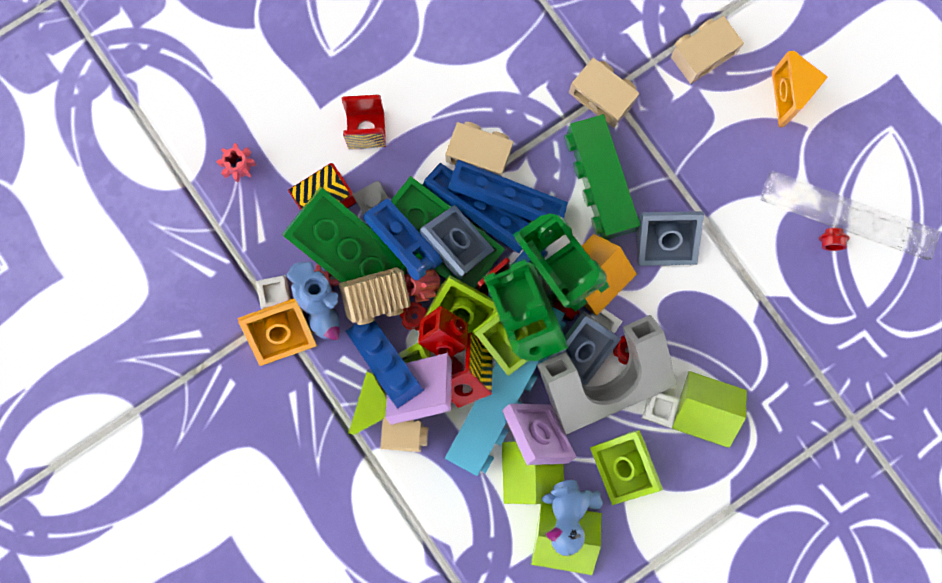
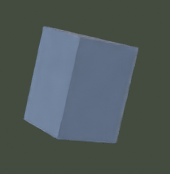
M455 205L420 229V234L437 251L442 262L458 280H461L494 251L491 245Z
M703 211L642 212L638 218L641 226L636 231L638 266L698 264L704 220Z
M583 311L564 336L569 348L550 355L547 360L566 352L578 371L581 384L587 385L621 338Z

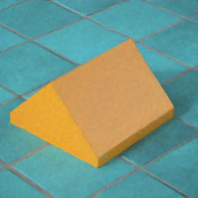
M788 51L771 72L779 127H785L803 109L828 78V76L795 51Z
M593 234L582 247L590 258L599 263L605 271L606 281L610 286L602 293L596 290L585 298L587 303L584 306L597 316L637 273L620 246Z
M294 298L238 318V323L259 366L317 346L313 332L308 325L306 311L300 308Z

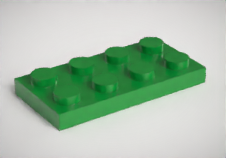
M412 176L407 179L391 200L419 233L423 226L451 208ZM472 224L494 249L492 253L460 280L475 289L477 283L486 275L505 248ZM419 252L415 254L419 260L423 259ZM443 262L434 269L445 280L450 275L456 278Z
M322 187L317 189L281 234L341 283L396 267L402 270L404 275L407 273V267L380 237Z

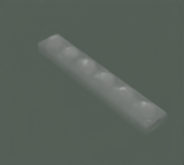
M774 171L769 173L760 201L835 228H841L849 233L927 261L933 259L941 231Z

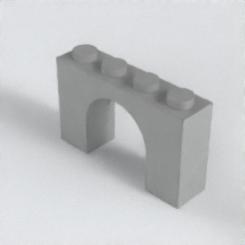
M648 315L623 327L629 348V360L622 373L606 384L600 386L581 384L578 371L566 352L537 364L552 408L566 435L677 385L665 333L652 315Z

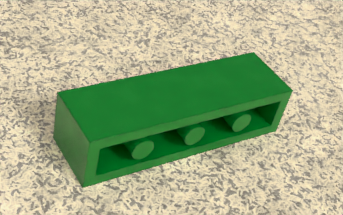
M604 114L571 123L567 134L564 135L568 151L574 152L576 162H573L574 171L577 179L582 178L585 189L582 190V195L586 206H591L594 217L591 218V223L595 234H600L601 238L609 240L636 232L641 225Z

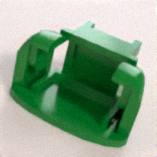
M555 214L541 215L513 234L564 307H572L574 311H577L587 303L586 297L596 290L602 293L610 287L606 281L605 271L599 263L590 258L573 236L572 228L561 216ZM563 235H566L570 243L545 260L540 252Z
M524 259L510 265L511 269L495 275L493 272L483 276L500 321L508 335L511 348L519 358L528 361H538L569 348L533 263L526 262ZM541 319L544 320L546 329L517 340L513 331Z

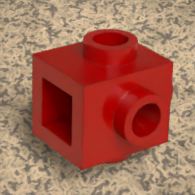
M440 306L420 320L418 344L437 356L447 353L451 358L467 348L469 323Z

